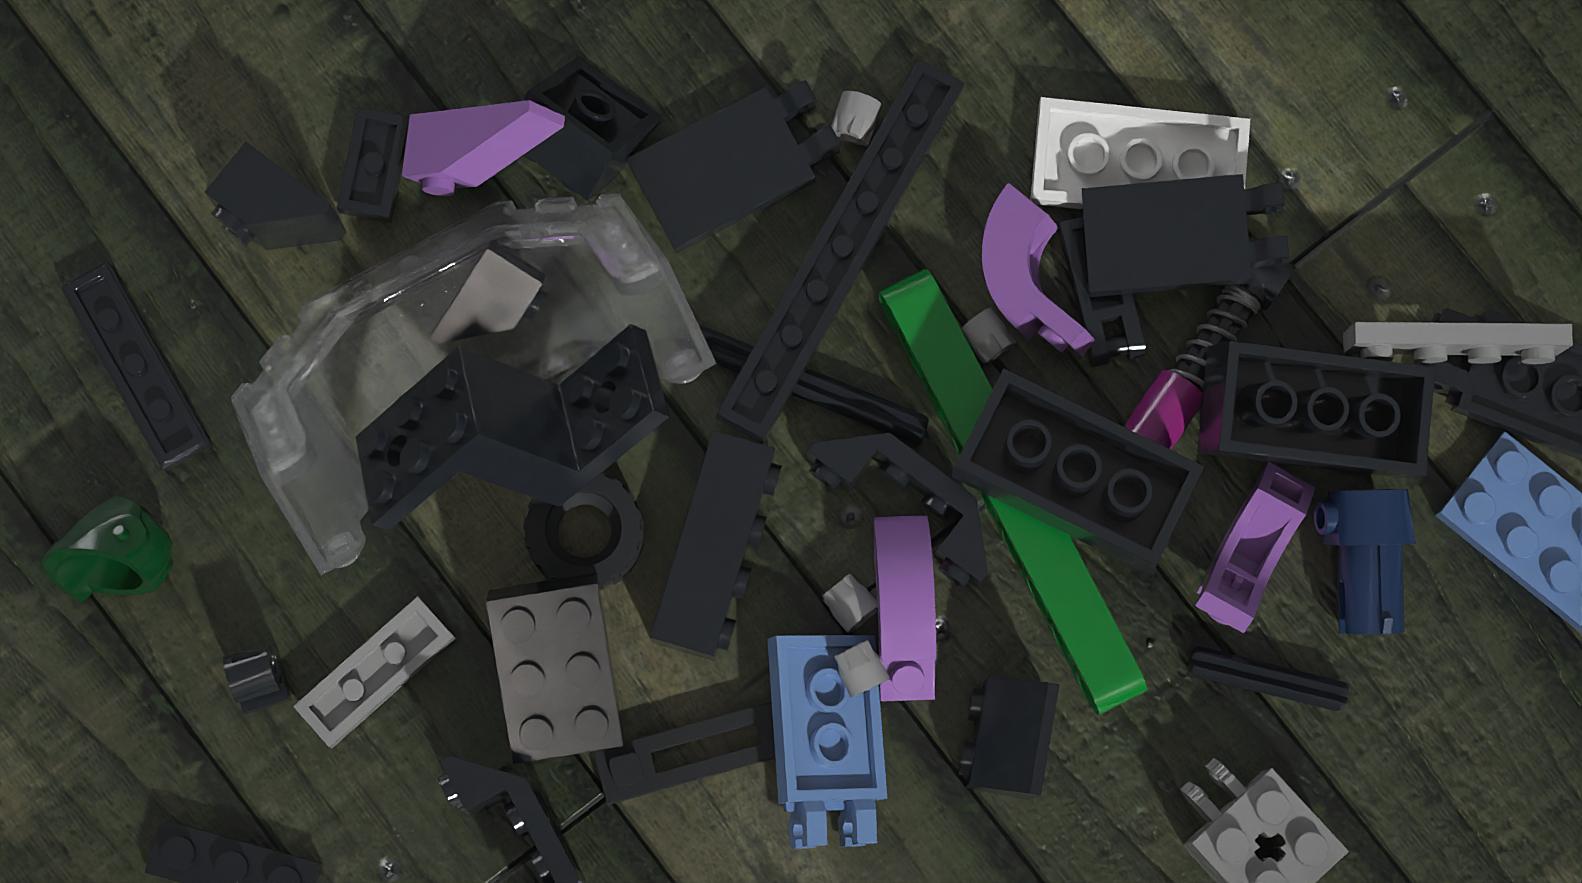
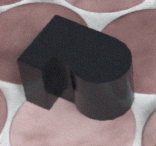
M265 644L223 657L224 670L231 694L236 703L240 702L244 714L292 701L278 648L271 644Z

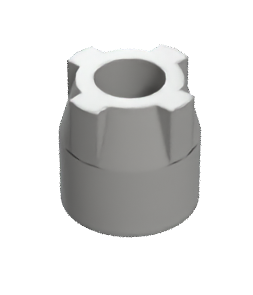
M842 92L831 125L839 140L847 144L868 146L882 104L875 98L860 92Z
M992 307L985 309L961 327L973 353L983 365L986 363L990 364L1016 344L1006 325Z
M851 573L823 595V601L829 607L833 617L848 634L862 626L878 611L877 600L866 587L858 583Z
M868 640L834 656L838 665L839 675L850 697L863 693L890 678L879 655L872 649Z

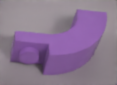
M1008 183L995 201L984 230L982 264L987 287L998 309L1027 340H1030L1037 332L1060 353L1069 346L1082 357L1096 340L1084 327L1046 297L1040 283L1039 264L1042 252L1047 242L1059 228L1046 212Z
M1268 462L1219 545L1197 591L1200 595L1195 606L1207 612L1215 621L1230 625L1244 633L1255 617L1265 587L1280 556L1307 514L1316 488Z
M928 516L874 517V570L878 606L879 657L890 677L879 684L880 701L935 700L936 612Z

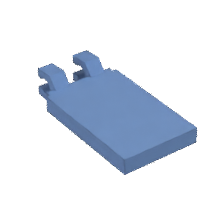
M875 635L774 636L767 639L779 804H784V812H792L788 820L791 849H809L828 845L826 811L841 810L838 817L841 847L865 846V844L877 843L875 801L887 799L879 685L854 697H850L839 675L838 665L834 658L835 655L865 640L869 641L872 649L876 652Z

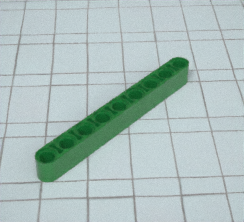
M923 269L879 291L878 298L889 323L960 456L993 389L935 279L927 269ZM978 491L1093 711L1097 715H1101L1146 692L1147 685L1143 674L1070 535Z

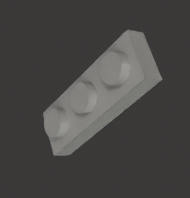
M417 596L293 707L326 745L333 748L456 638Z

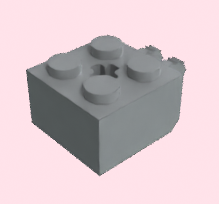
M1213 758L1205 766L1209 777L1231 798L1220 810L1208 799L1207 794L1199 786L1190 781L1180 789L1183 796L1206 821L1183 845L1216 883H1316L1349 852L1273 768L1261 771L1244 787L1220 761ZM1258 836L1261 838L1270 837L1274 844L1272 858L1258 859L1255 851L1260 848L1255 842Z

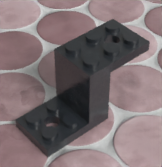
M629 324L559 385L461 346L455 348L355 437L371 525L389 531L459 471L560 507L669 418L647 330Z

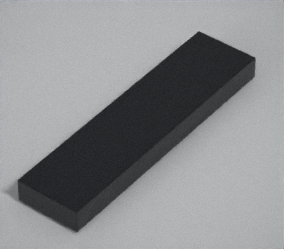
M106 261L61 286L62 292L160 467L166 472L211 447L213 444L112 265Z

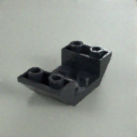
M450 755L440 760L445 774L437 779L452 807L457 806L458 809L464 807L465 811L477 815L510 797L512 801L504 805V809L518 835L522 834L525 837L530 834L538 851L530 855V858L543 883H585L586 880L535 783L521 776Z

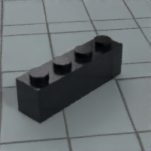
M712 431L650 637L652 643L712 661L715 660L718 649L728 651L737 621L727 617L733 597L744 598L752 570L750 567L743 566L748 545L759 547L767 516L758 514L763 494L774 496L782 465L773 463L775 457L774 447L719 431Z

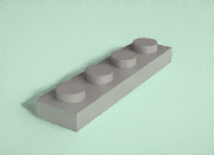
M1355 322L1343 332L1344 354H1360V358L1381 361L1393 360V354L1414 355V361L1418 363L1443 362L1447 360V355H1468V362L1485 364L1501 361V355L1521 356V362L1525 364H1545L1554 362L1555 356L1573 346L1572 324Z

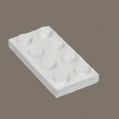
M1041 97L1038 107L1030 200L1036 205L1083 209L1082 188L1243 174L1245 189L1250 119Z

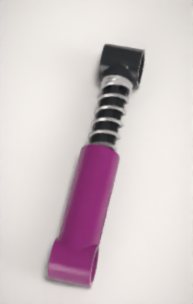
M1251 237V239L1249 240V242H1251V241H1256V240ZM1288 262V265L1251 267L1252 283L1225 285L1222 295L1217 297V308L1207 311L1208 321L1206 324L1197 326L1198 336L1196 339L1187 341V352L1176 357V368L1172 370L1164 369L1159 372L1124 427L1171 450L1202 406L1203 393L1200 389L1204 387L1207 346L1227 341L1238 342L1236 335L1241 328H1248L1247 319L1254 314H1258L1260 309L1265 311L1268 309L1296 266Z

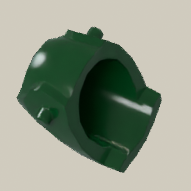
M115 496L95 507L81 518L61 541L52 545L40 561V564L50 580L76 601L84 602L93 592L114 595H143L155 591L166 579L174 563L171 556L173 542L167 531L147 509L129 499Z

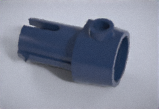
M1408 489L1328 491L1327 502H1318L1315 507L1314 524L1317 532L1320 535H1324L1323 545H1337L1339 633L1394 634L1405 632L1402 544H1416Z

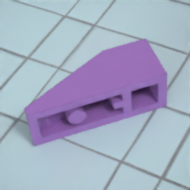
M530 100L410 114L402 176L423 184L422 190L424 192L438 196L454 195V190L458 188L477 187L563 128L565 116Z

